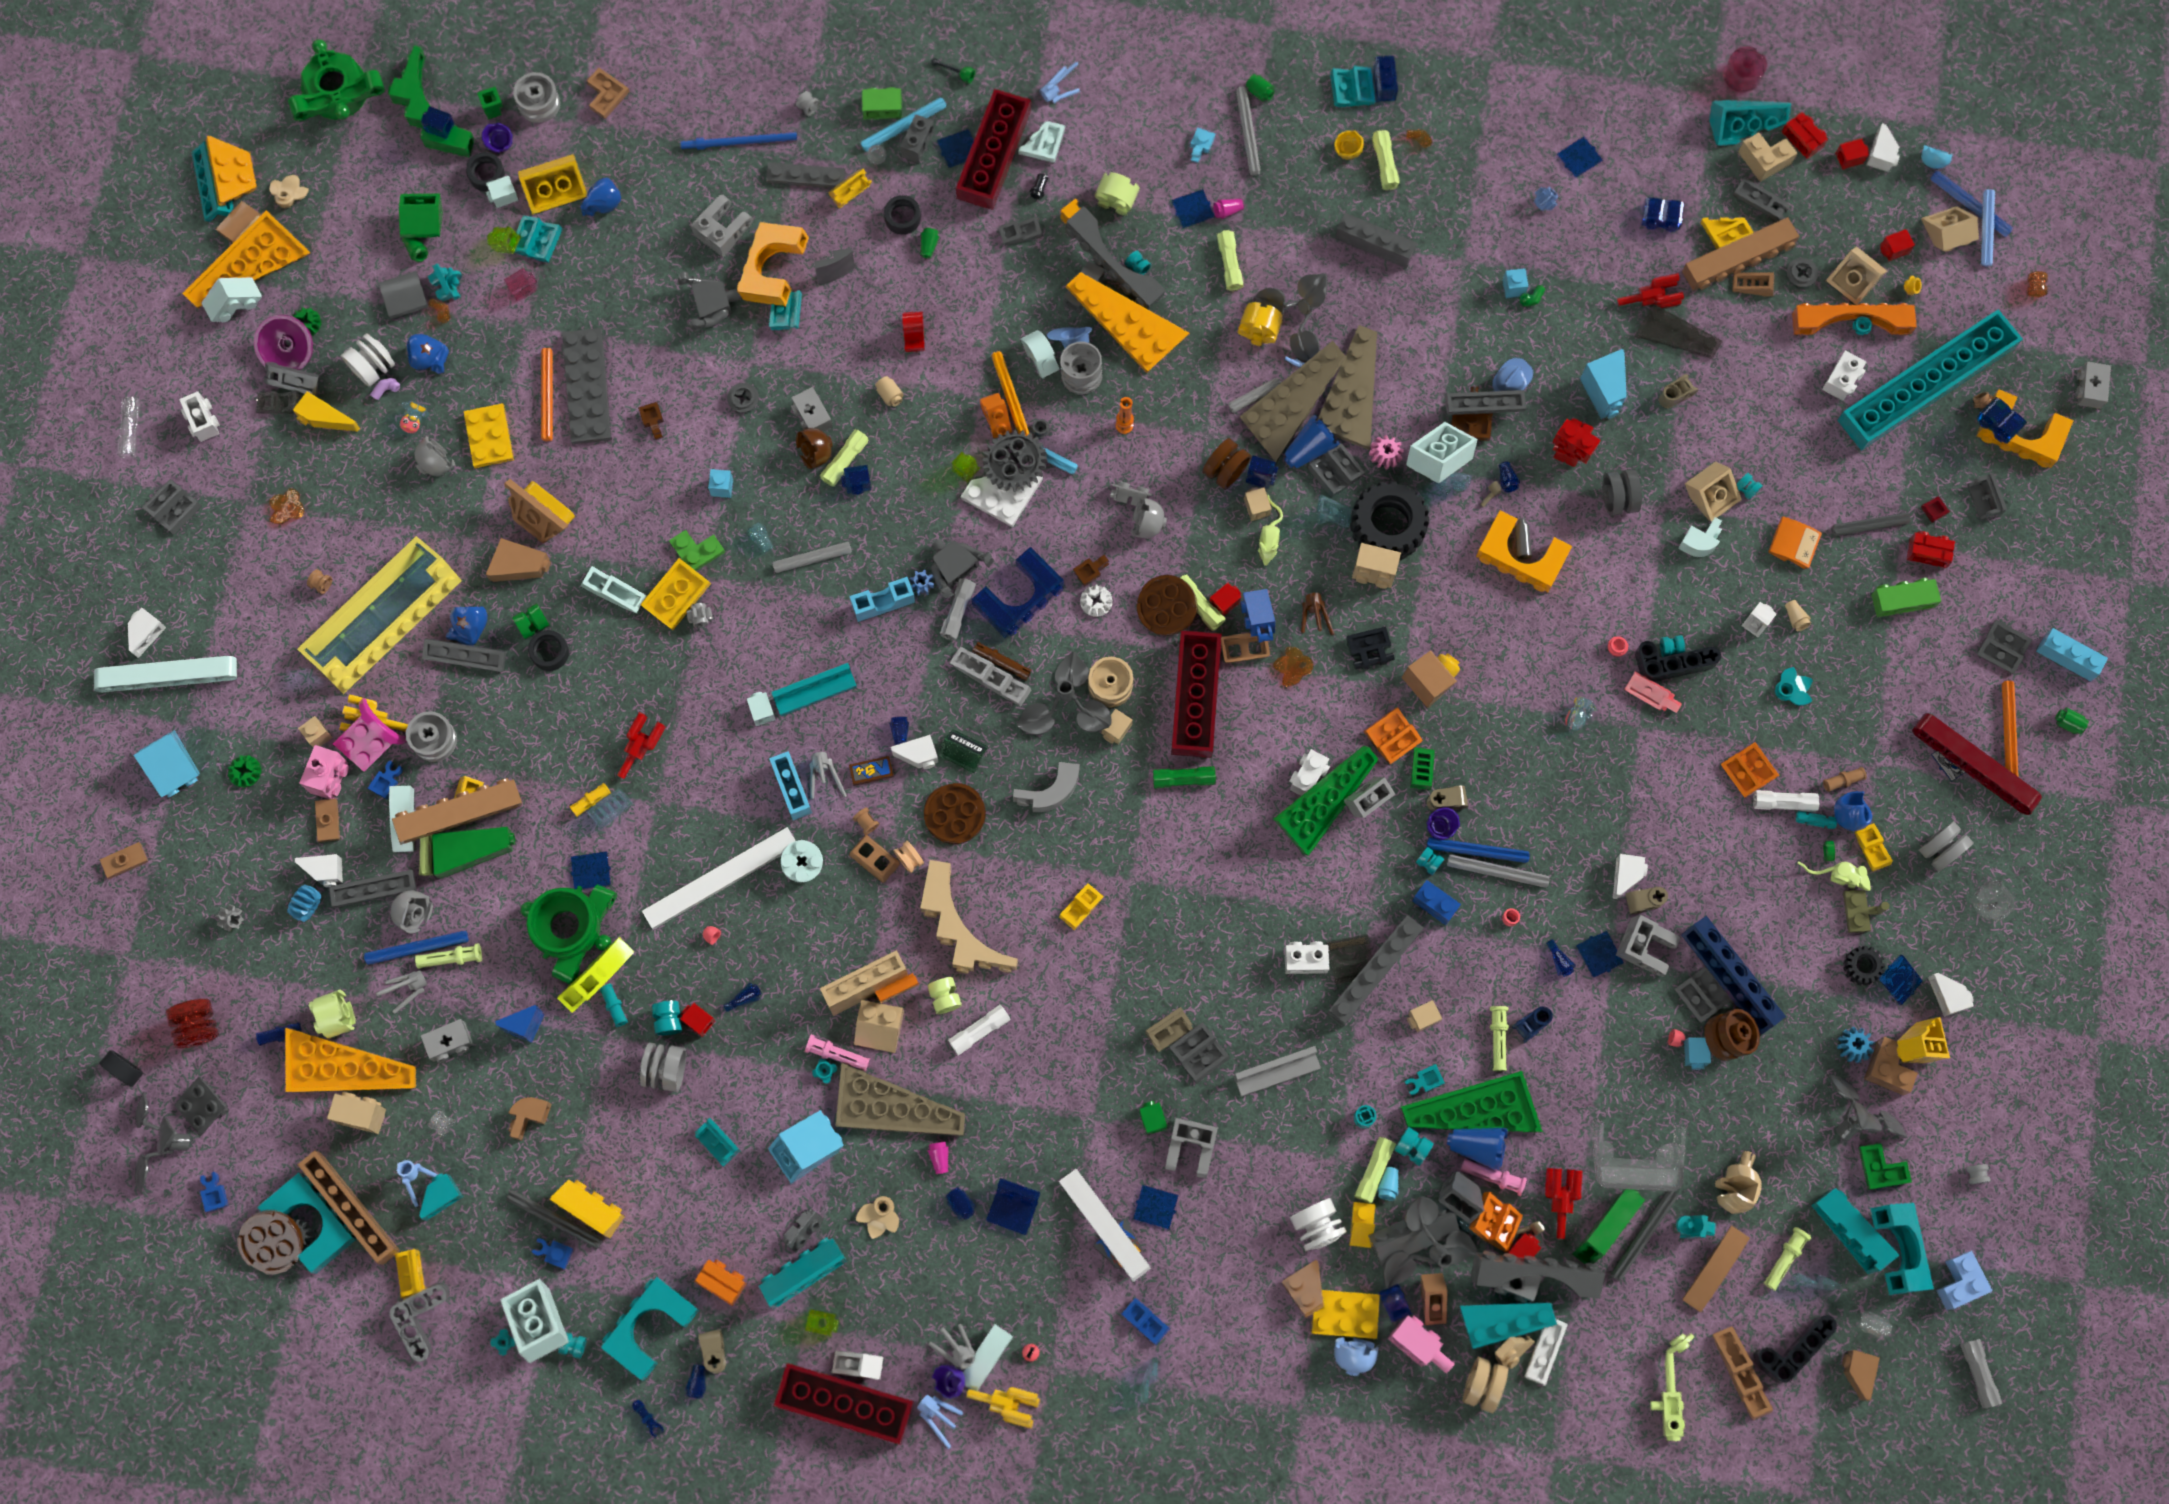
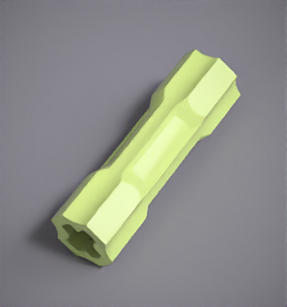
M1377 131L1373 133L1372 139L1379 163L1382 188L1384 190L1396 189L1400 183L1392 155L1389 131Z
M1229 230L1222 231L1217 234V241L1224 264L1226 289L1230 291L1239 290L1244 287L1235 251L1234 232Z
M854 429L839 453L820 474L821 479L831 487H834L852 460L868 443V437L859 430Z
M1187 574L1180 577L1193 588L1197 598V613L1201 616L1202 621L1211 631L1216 630L1225 622L1224 616L1209 603Z
M1383 1137L1378 1138L1364 1177L1360 1181L1355 1193L1356 1198L1370 1204L1372 1203L1396 1143Z

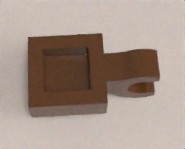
M654 402L638 407L644 427L651 426L655 440L663 438L658 424L664 421L658 403Z
M1102 555L1094 562L1088 558L1073 568V572L1085 587L1101 576L1099 570L1107 567L1109 560L1105 555Z

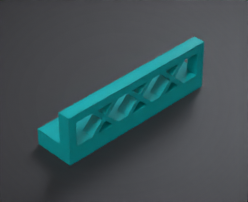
M204 141L191 153L204 220L209 222L217 215L228 216L234 208L232 200L227 201L223 206L218 205L207 144Z
M845 663L771 693L782 717L857 688V685L851 673L849 663Z

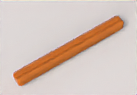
M551 348L541 349V439L545 442L552 441L553 352Z
M2013 681L2002 682L2005 768L2019 776L2015 684Z

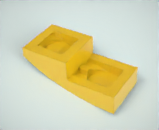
M1874 823L1862 830L1855 831L1858 843L1872 871L1892 864L1893 860L1883 845L1884 839Z
M1087 884L1062 911L1059 918L1075 931L1104 896L1090 884Z

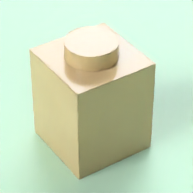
M1255 487L1249 489L1245 493L1244 501L1251 521L1270 516L1272 509L1265 488L1259 489Z
M1115 709L1111 714V726L1103 729L1102 734L1104 735L1103 738L1109 743L1113 744L1115 742L1119 745L1132 726L1133 720Z
M316 716L298 728L313 748L315 745L321 747L333 738Z
M1433 1000L1410 1010L1408 1013L1409 1017L1407 1018L1412 1029L1415 1028L1417 1033L1442 1020Z

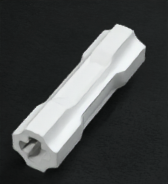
M1756 790L1753 795L1754 809L1766 810L1788 809L1816 812L1819 809V795L1816 793L1794 794Z
M1000 1004L967 1029L951 1037L948 1042L956 1054L960 1055L984 1036L1010 1021V1017Z

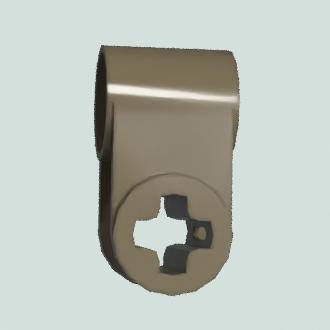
M1688 374L1682 375L1663 389L1659 396V403L1662 407L1671 408L1694 396L1699 391L1688 379Z
M1465 786L1434 790L1427 799L1428 808L1432 811L1444 807L1453 810L1467 808L1468 801ZM1435 797H1437L1438 800H1441L1440 804H1438V801H1434Z
M1654 887L1626 893L1625 897L1630 915L1661 907L1668 899L1667 891L1662 887ZM1655 893L1657 896L1661 897L1659 901L1657 899H1653Z
M721 1329L700 1333L699 1343L705 1368L714 1374L721 1373L726 1367ZM715 1357L720 1361L717 1364V1368L710 1365Z

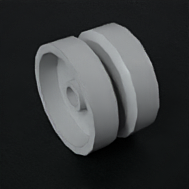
M532 72L522 76L516 82L513 95L520 114L526 120L532 123H543L556 116L560 109V99L554 82L549 76Z
M430 711L416 715L409 722L406 729V740L410 748L422 760L439 762L448 758L454 751L457 744V734L453 726L443 715Z
M1954 821L1944 829L1941 828L1918 850L1925 858H1930L1936 852L1939 853L1931 864L1938 872L1947 867L1974 844L1967 835L1961 836L1956 841L1953 840L1961 831V828Z

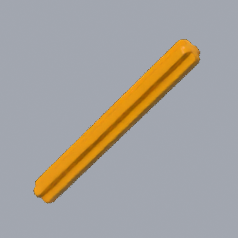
M994 352L992 360L1019 435L1024 430L1027 436L1029 430L1002 352Z

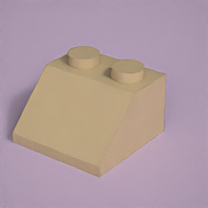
M1957 206L1922 218V222L1934 246L1942 251H1951L1954 247L1968 245L1972 241L1979 239L1977 217Z
M1855 247L1847 254L1826 281L1857 305L1878 283L1887 270L1858 247Z
M1716 461L1685 483L1690 499L1710 522L1742 500L1731 468Z
M861 1000L854 1045L896 1053L904 1016L903 1008Z

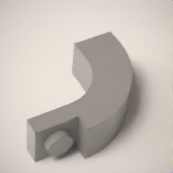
M1059 762L1058 775L1051 787L1043 791L1014 789L1013 802H1017L1019 806L1033 804V812H1046L1061 806L1071 797L1077 786L1080 764Z

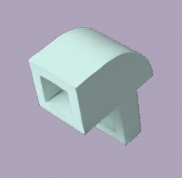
M1037 330L1021 338L1028 357L1033 359L1041 378L1060 370L1053 355L1055 353L1043 333Z
M1715 517L1706 533L1691 526L1678 549L1695 557L1709 555L1720 542L1717 540V537L1722 530L1719 528L1722 521Z

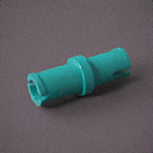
M612 984L602 986L599 990L605 1000V1008L610 1012L615 1027L628 1023V1020L622 1010V1002L617 998Z

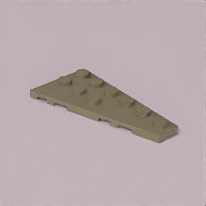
M1359 325L1318 420L1320 419L1335 437L1370 450L1377 332Z
M1334 341L1330 342L1240 416L1276 463L1346 358Z
M841 1063L836 1127L964 1136V1113Z

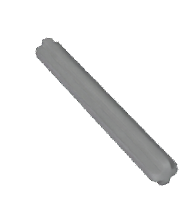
M1244 86L1238 87L1236 93L1249 172L1252 176L1259 175L1260 165L1247 88Z
M1449 855L1447 861L1449 867L1544 888L1549 885L1550 877L1456 855Z

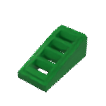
M1414 747L1410 788L1431 790L1435 750ZM1418 753L1427 754L1430 756L1429 758H1421L1418 757ZM1417 762H1427L1429 766L1418 765ZM1417 769L1428 770V773L1417 772ZM1416 776L1427 777V780L1416 779Z

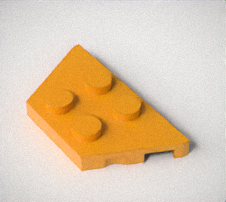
M207 136L206 144L218 205L223 206L227 201L236 200L243 194L255 191L257 186L250 152L214 137Z

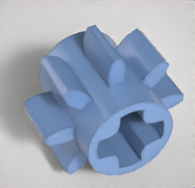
M1541 187L1535 192L1536 198L1534 202L1540 210L1544 211L1546 209L1551 211L1558 205L1555 202L1558 195L1551 187L1547 189Z
M926 570L920 573L915 571L914 578H909L910 583H913L911 585L912 591L916 589L918 596L924 592L928 595L929 588H934V583L930 582L933 580V575L928 576ZM921 580L922 582H925V584L922 585L921 583H918V581Z

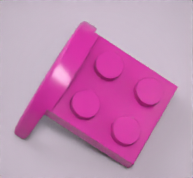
M362 698L359 702L361 716L333 745L365 772L392 744L402 745L407 740L405 736L399 735L387 727L372 712L366 699Z

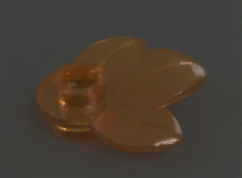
M289 488L285 495L277 494L269 500V504L274 510L269 521L274 524H284L289 519H299L304 514L305 510L300 502V494L293 488Z
M1287 647L1285 650L1286 656L1278 658L1273 663V667L1284 674L1283 686H1293L1298 684L1303 676L1312 672L1313 661L1308 656H1304L1299 648ZM1302 662L1306 663L1304 668L1299 667Z

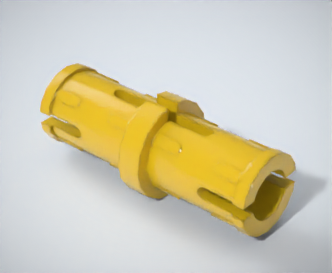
M602 783L590 793H585L584 797L569 807L574 815L578 817L587 809L597 806L596 803L610 795L611 792Z

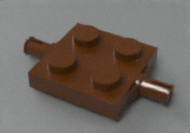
M1471 386L1470 392H1478L1479 387L1476 386L1474 391V386ZM1493 413L1452 415L1451 425L1477 440L1490 441Z

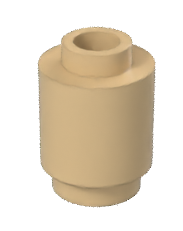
M885 376L876 383L877 392L887 406L894 407L902 402L904 394L893 379Z

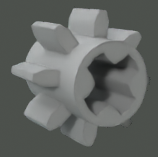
M704 603L691 605V611H687L688 621L693 623L694 627H705L709 624L708 620L713 619L710 607L706 608Z
M231 904L228 905V908L220 907L218 915H215L219 921L217 926L224 927V930L229 932L232 928L239 929V925L244 921L240 915L242 910L235 908Z

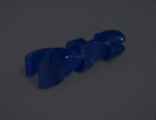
M635 1400L632 1404L633 1410L636 1414L640 1415L642 1418L641 1422L648 1426L651 1436L656 1439L657 1435L653 1433V1426L660 1428L662 1433H664L663 1426L653 1419L654 1415L646 1410V1406L641 1400Z

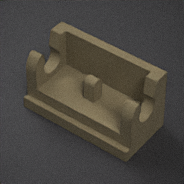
M1180 1007L1147 1029L1145 1034L1159 1053L1193 1030V1027Z

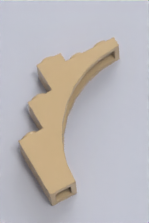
M930 860L921 903V912L931 918H936L937 915H940L936 937L943 945L952 946L953 943H956L953 968H957V972L968 974L969 971H974L976 963L979 964L978 967L984 969H991V966L999 967V970L1002 972L1011 973L1012 970L1017 971V958L1000 954L988 948L976 939L962 923L951 898V864Z

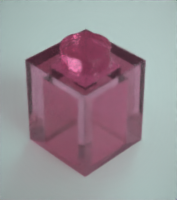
M524 268L504 279L508 290L516 302L537 291L535 277L531 272L527 273Z

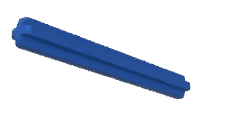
M1936 171L1932 175L1931 181L1982 219L1983 204L1940 171ZM1994 213V229L2003 236H2008L2013 227Z
M1431 837L1427 840V847L1438 851L1527 863L1530 856L1528 851L1440 840Z
M466 931L455 932L367 952L364 954V960L366 964L370 965L466 943L469 941V937Z

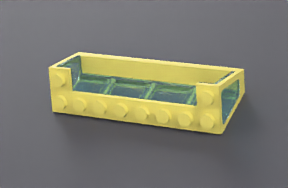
M416 536L297 650L344 694L462 580L440 555Z

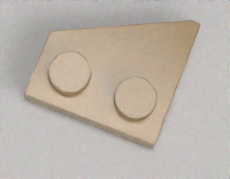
M1521 1336L1516 1338L1510 1337L1495 1352L1498 1364L1510 1369L1514 1368L1518 1364L1519 1358L1535 1342L1529 1336L1525 1338Z

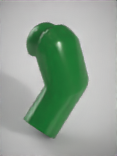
M1537 285L1533 294L1525 295L1523 293L1519 298L1520 304L1525 307L1539 304L1546 290L1545 287Z

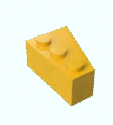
M1940 1017L1916 1022L1897 1041V1054L1902 1062L1931 1063L1950 1058Z

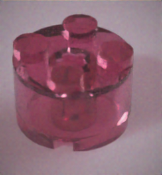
M1743 46L1736 49L1729 57L1723 71V76L1730 90L1749 92L1756 89L1760 84L1767 69V60L1763 54L1756 51V48Z

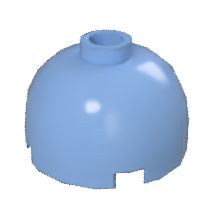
M1345 1337L1337 1338L1334 1357L1337 1364L1346 1370L1348 1375L1359 1376V1373H1365L1372 1369L1377 1360L1378 1346L1374 1348V1343L1364 1339L1353 1338L1354 1341L1348 1342L1345 1341Z

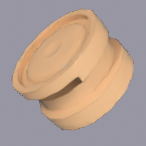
M907 840L900 849L893 850L909 873H912L915 867H920L924 864L918 852Z

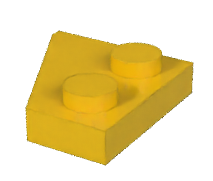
M1703 218L1700 222L1716 249L1754 233L1745 218H1720L1719 220Z

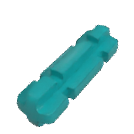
M1803 811L1796 813L1795 820L1800 824H1805L1806 822L1807 825L1822 828L1826 826L1828 829H1835L1837 826L1835 817L1828 816L1826 818L1825 815L1806 814Z

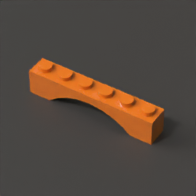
M1803 303L1797 305L1792 312L1794 335H1814L1829 324L1847 320L1856 321L1858 317H1867L1871 320L1872 324L1883 328L1891 335L1912 334L1917 327L1915 305H1908L1906 303L1888 305L1887 303H1880L1878 305H1868L1867 303L1849 305L1847 303L1839 305H1829L1827 303L1810 305Z

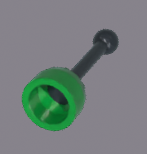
M937 58L931 60L933 66L938 65L959 73L962 81L971 84L975 77L976 70L971 67H964L960 70L939 62Z

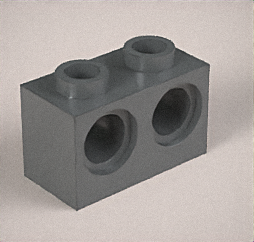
M915 114L901 144L902 158L920 164L934 133L933 120Z

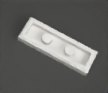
M1557 1319L1558 1325L1541 1329L1524 1375L1525 1378L1543 1386L1546 1385L1568 1325Z

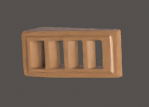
M1774 272L1734 274L1732 291L1773 296ZM1738 278L1743 279V286H1739V282L1737 286ZM1748 279L1751 280V286H1747ZM1756 280L1760 281L1759 286H1755Z

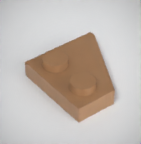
M1317 1260L1282 1281L1284 1288L1305 1318L1324 1307L1320 1267Z

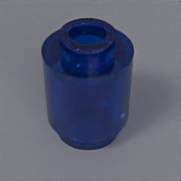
M956 1187L945 1196L948 1206L958 1219L964 1218L967 1220L975 1213L976 1205L967 1193L959 1187Z

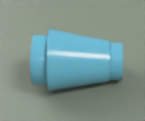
M1386 1167V1171L1377 1189L1379 1198L1394 1201L1395 1197L1398 1196V1169Z

